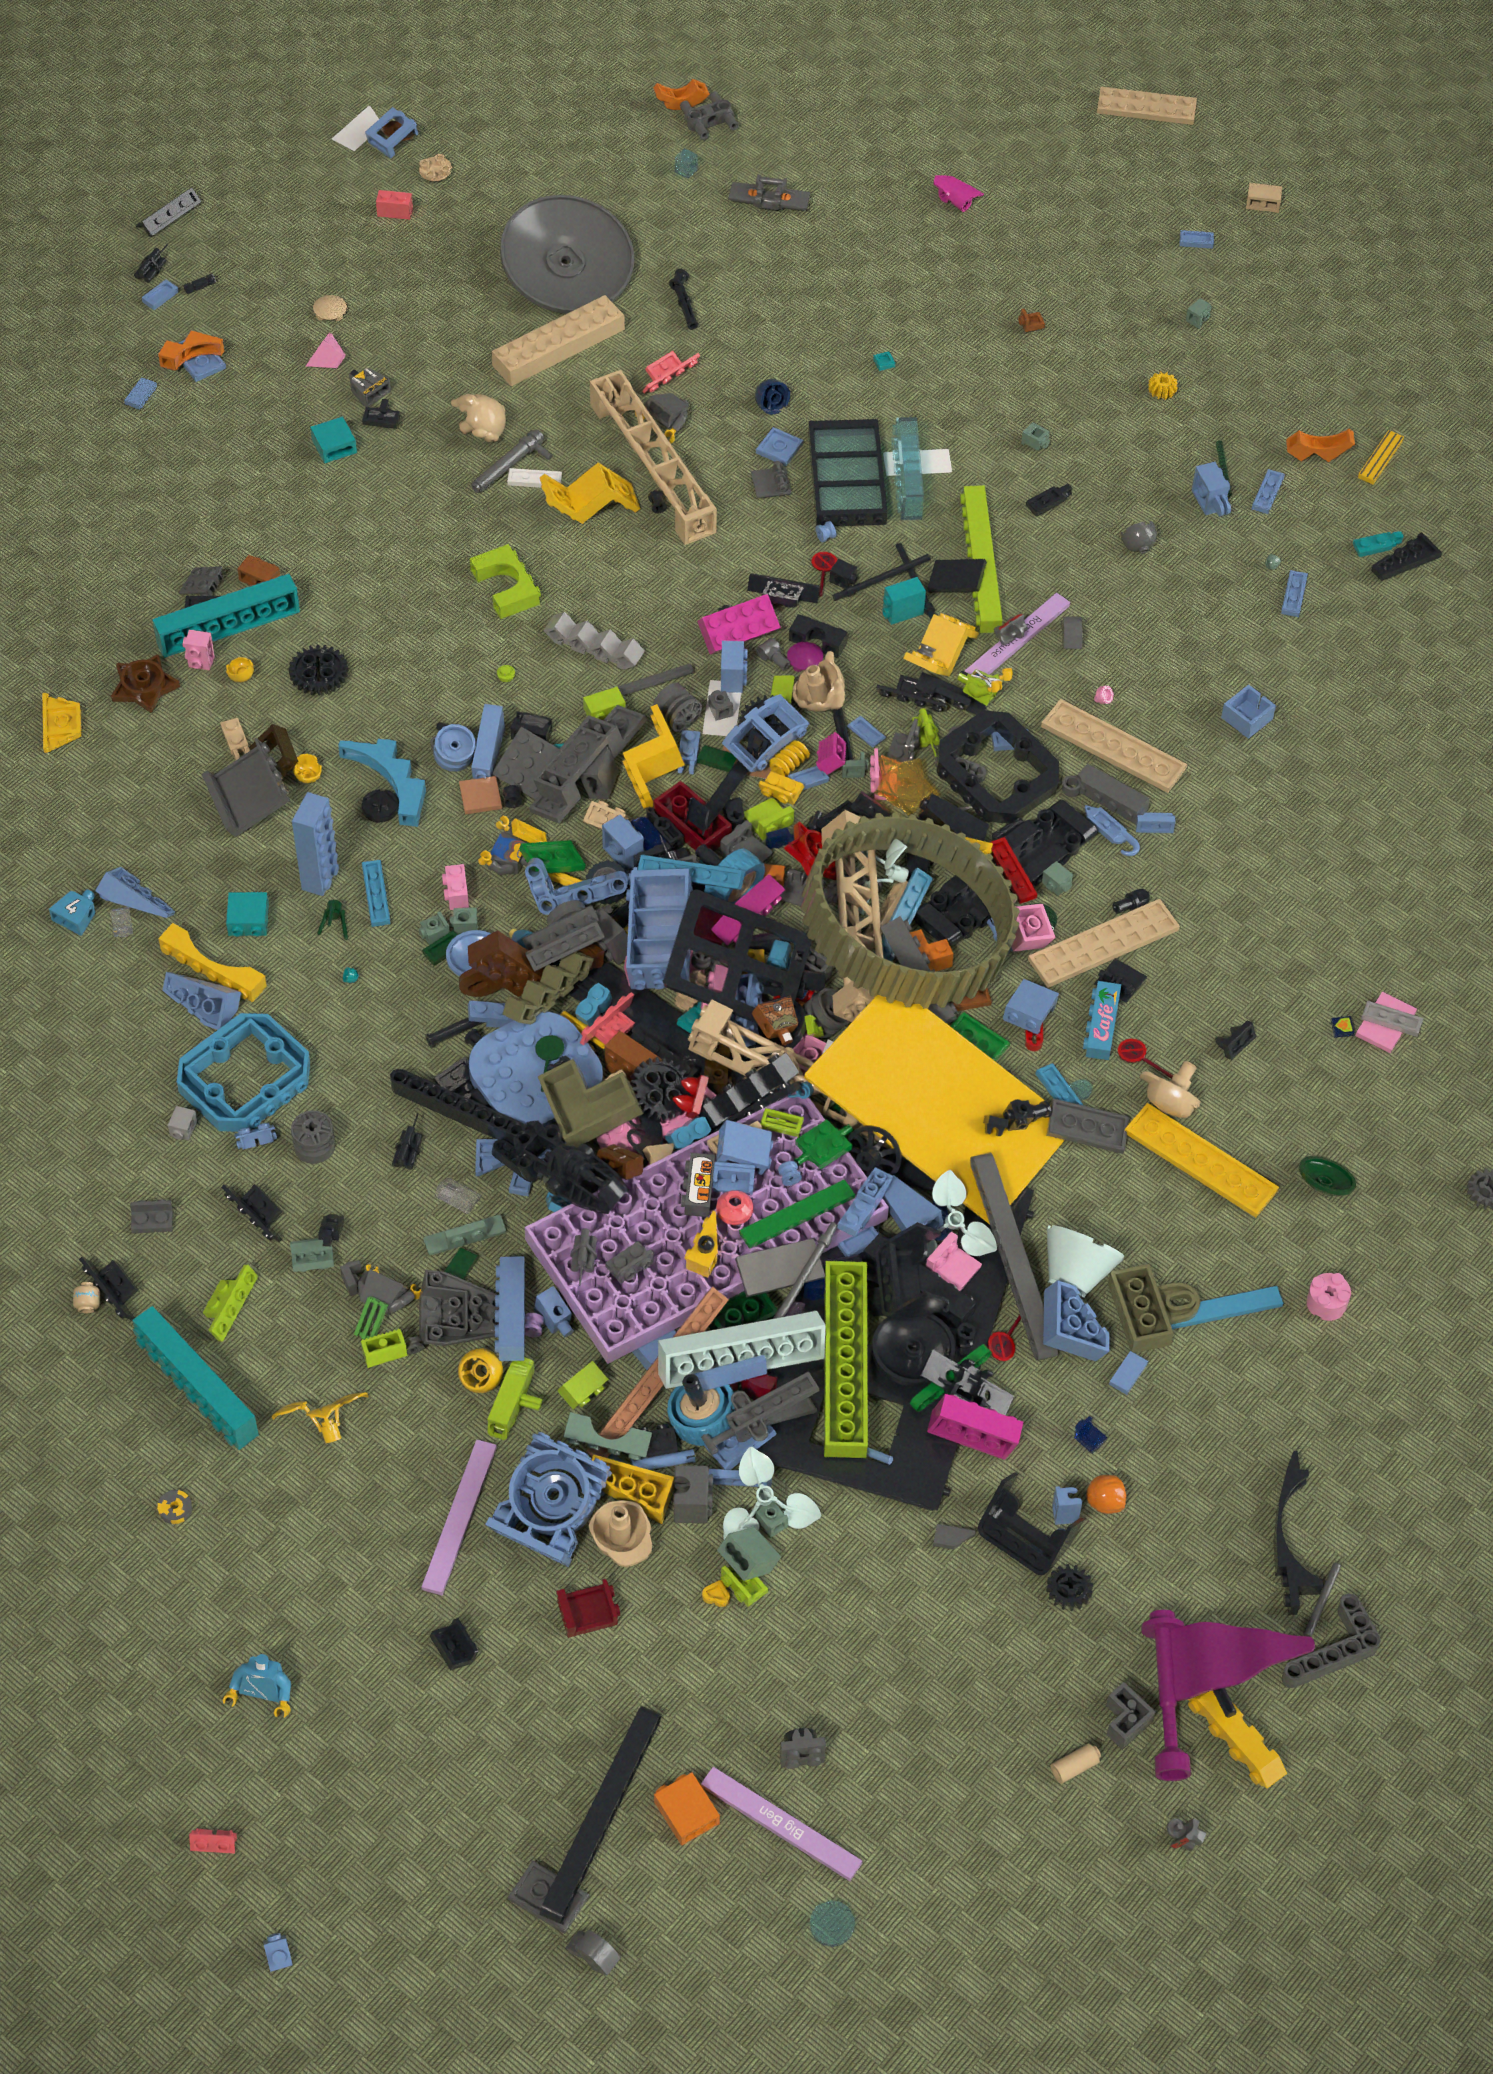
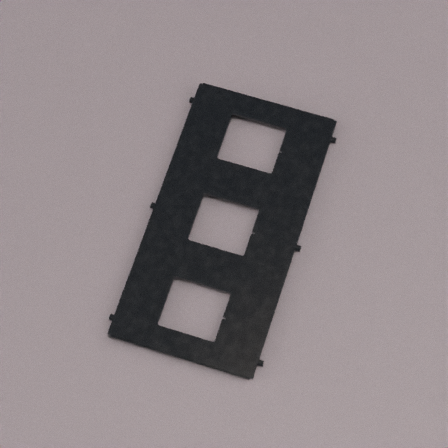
M853 1139L851 1142L852 1146L861 1149L858 1140ZM881 1147L879 1150H880V1151H883V1150H886L887 1148ZM850 1152L851 1156L856 1161V1157L858 1154L855 1152ZM896 1153L882 1157L896 1163ZM901 1155V1166L894 1176L905 1184L932 1191L936 1182ZM880 1164L888 1174L893 1170L889 1165ZM1025 1187L1010 1205L1020 1236L1026 1218L1033 1219L1034 1212L1029 1210L1034 1190L1029 1187ZM966 1206L963 1214L965 1229L967 1230L972 1222H980L986 1225L992 1232L990 1224ZM880 1224L874 1226L877 1232L879 1230ZM959 1228L957 1234V1245L958 1248L963 1250L961 1245V1238L965 1235V1233H963L962 1230ZM835 1246L822 1253L820 1260L845 1256L839 1247ZM998 1247L995 1252L985 1255H970L979 1261L982 1266L961 1290L963 1294L971 1296L976 1302L974 1314L966 1321V1323L973 1325L976 1330L973 1346L968 1349L960 1348L956 1344L958 1328L938 1313L933 1314L940 1318L953 1334L955 1340L953 1361L955 1363L960 1362L983 1344L987 1346V1341L991 1336L1008 1279ZM863 1252L859 1254L860 1262H864L862 1261ZM926 1257V1258L924 1259V1261H922V1263L925 1265V1267H926V1263H927L928 1257ZM867 1264V1282L879 1285L877 1270ZM824 1279L804 1283L795 1298L790 1316L817 1311L824 1322ZM867 1344L868 1395L903 1405L895 1432L896 1435H894L888 1454L893 1457V1461L889 1465L865 1458L824 1457V1447L810 1443L824 1398V1359L771 1369L769 1376L777 1377V1388L807 1372L810 1373L819 1387V1391L810 1396V1399L817 1408L816 1413L770 1425L777 1434L757 1450L769 1457L774 1466L931 1511H938L942 1495L949 1497L951 1488H947L945 1485L958 1443L927 1432L932 1410L946 1392L926 1408L917 1412L910 1405V1402L914 1396L928 1385L918 1387L905 1386L887 1378L878 1369L874 1361L872 1345ZM957 1389L956 1393L969 1400L972 1399L971 1395Z

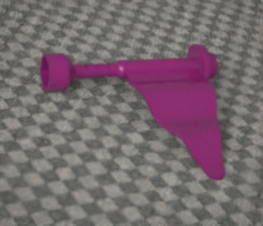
M1171 1610L1151 1612L1149 1620L1141 1625V1631L1144 1636L1155 1639L1159 1704L1162 1708L1165 1748L1154 1758L1156 1778L1163 1781H1180L1191 1776L1190 1756L1178 1747L1175 1711L1177 1701L1191 1699L1212 1690L1244 1683L1272 1665L1310 1653L1315 1649L1313 1638L1213 1622H1198L1185 1626L1183 1621L1175 1618V1613Z

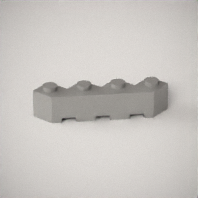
M565 612L554 615L543 630L554 643L561 646L563 643L572 646L571 650L584 655L586 652L594 655L595 659L605 663L609 661L616 663L617 667L623 670L634 667L645 651L634 638L621 642L611 630L598 633L588 621L575 624Z

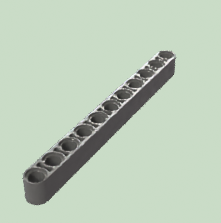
M991 1152L971 1156V1169L1036 1361L1056 1357L1058 1349L1043 1345L1044 1306L994 1156Z

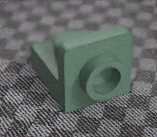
M860 752V760L845 761V765L842 766V778L865 777V770H868V759H865L864 752Z

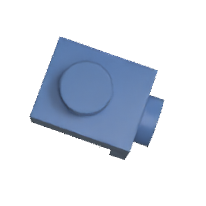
M280 1933L267 1936V1940H264L263 1944L270 1972L292 1966L286 1936L280 1935Z

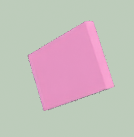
M1384 992L1381 993L1375 1002L1415 1015L1417 1011L1416 1008ZM1364 1020L1355 1036L1391 1053L1403 1032Z

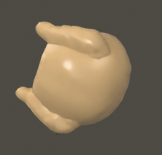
M465 394L451 401L452 406L458 407L461 412H467L466 420L461 421L459 424L463 434H468L472 431L474 436L484 438L486 442H496L505 428L506 417L504 406L496 399L483 394Z
M832 651L826 653L825 660L819 662L818 666H808L800 674L799 680L793 686V698L800 708L821 712L830 709L838 710L843 706L845 701V682L840 668L835 664Z

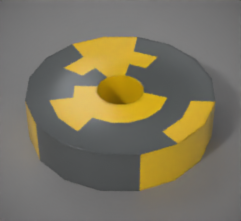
M171 1490L160 1497L157 1509L161 1519L165 1522L179 1524L190 1516L192 1503L190 1497L185 1492ZM178 1505L176 1509H172V1506Z

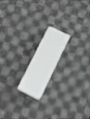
M509 468L507 482L509 486L541 488L540 477L543 474L561 483L562 472Z

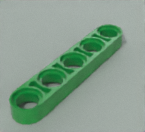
M983 1344L957 1364L960 1365L962 1361L971 1359L975 1362L973 1366L978 1368L991 1356L992 1351ZM950 1370L946 1372V1380L949 1382L954 1380V1374ZM931 1383L914 1396L910 1405L917 1412H920L944 1394L945 1391Z

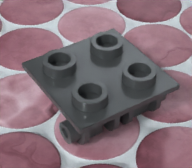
M775 461L772 469L751 471L757 498L791 494L786 467H783L780 461Z
M222 566L194 568L183 584L179 594L211 596L223 578L222 572H220Z
M795 868L789 869L787 873L788 878L783 887L785 891L780 896L782 901L801 907L804 899L802 892L808 876L805 871L802 873ZM822 879L821 883L824 890L827 881Z

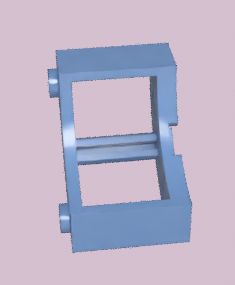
M780 694L765 700V705L759 709L757 707L752 709L744 716L746 720L739 726L735 725L722 742L750 772L765 769L768 764L767 762L782 747L797 738L803 737L807 732L806 728L810 723ZM775 714L790 730L780 737L763 720L764 718ZM754 726L768 740L770 739L772 743L758 760L739 743Z

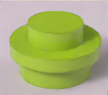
M503 665L497 669V676L502 682H510L515 676V670L510 665Z

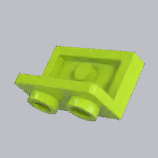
M724 1565L721 1568L720 1578L726 1587L730 1586L737 1600L741 1603L744 1602L747 1607L768 1593V1588L758 1577L744 1581L731 1566L727 1568Z

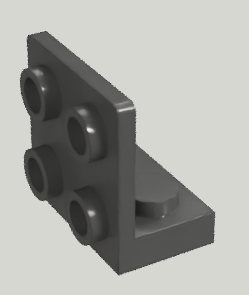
M914 718L909 735L895 732L886 758V765L907 769L908 764L913 762L915 755L913 751L917 749L919 744L920 727L918 726V719Z

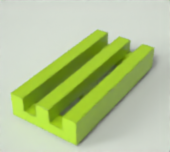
M765 1108L760 1124L762 1129L799 1138L804 1117ZM767 1116H771V1117H775V1118H779V1119L777 1120V1119L769 1118V1117H767ZM786 1120H787V1121H791V1122H795V1123H798V1124L789 1123V1122H786Z

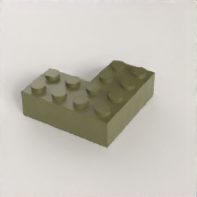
M571 1059L538 1076L564 1140L567 1144L575 1147L643 1114L631 1084L623 1072L588 1088L581 1069L574 1059Z

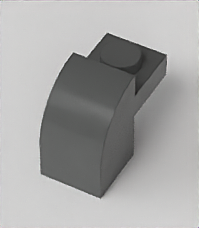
M1081 616L1063 617L1060 625L1063 648L1082 649Z
M579 1930L566 1946L570 1954L583 1958L594 1971L604 1975H608L621 1958L606 1940L591 1930H587V1932Z

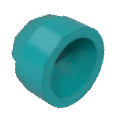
M346 967L343 972V982H356L359 977L357 970Z

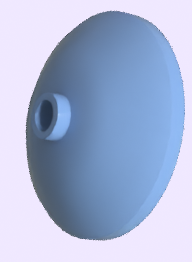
M471 930L453 938L446 950V960L449 968L458 976L471 969L472 967L469 966L468 945L491 933Z

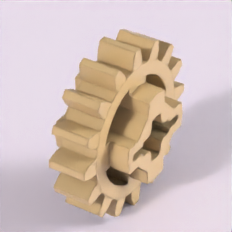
M697 969L696 971L693 970L690 973L689 982L704 987L706 976ZM676 992L675 1005L684 1011H688L689 1007L692 1008L698 1002L696 999Z

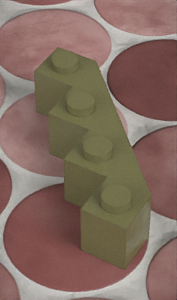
M575 951L561 958L559 966L547 965L540 982L527 981L521 998L508 997L502 1015L518 1023L531 1025L536 1021L537 1015L548 1011L555 1005V1000L558 997H564L574 988L573 985L578 980L583 981L588 976L594 958Z

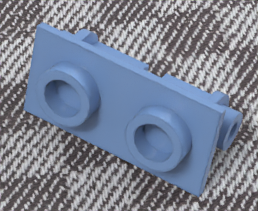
M263 1123L257 1125V1129L243 1128L238 1130V1133L234 1134L236 1139H240L236 1141L238 1149L242 1148L244 1150L255 1147L256 1138H258L260 1145L274 1142L277 1139L276 1132H271L272 1129H275L274 1125Z

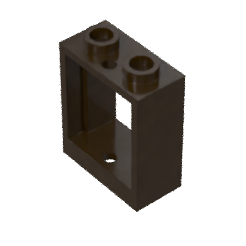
M271 724L257 738L262 743L266 741L265 743L269 746L270 752L278 745L282 757L276 762L275 768L281 773L282 777L299 762L286 728ZM256 742L249 747L250 751L257 747Z

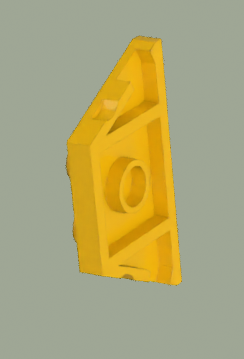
M42 693L44 753H48L81 737L80 703L67 701L61 697L55 699L49 697L48 693Z

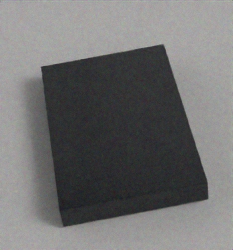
M985 559L935 560L927 589L929 593L979 592L987 562Z

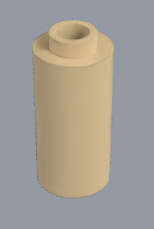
M1088 1743L1050 1765L1052 1773L1056 1780L1063 1784L1099 1764L1101 1754L1095 1745L1092 1746Z

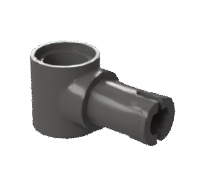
M769 638L756 648V652L762 660L766 661L769 659L771 662L776 663L783 671L789 668L791 662L781 654L780 645L774 638Z

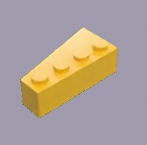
M593 1454L592 1461L595 1458L604 1461L612 1472L605 1482V1489L602 1488V1491L619 1501L624 1500L638 1503L647 1517L662 1524L675 1487L674 1477Z

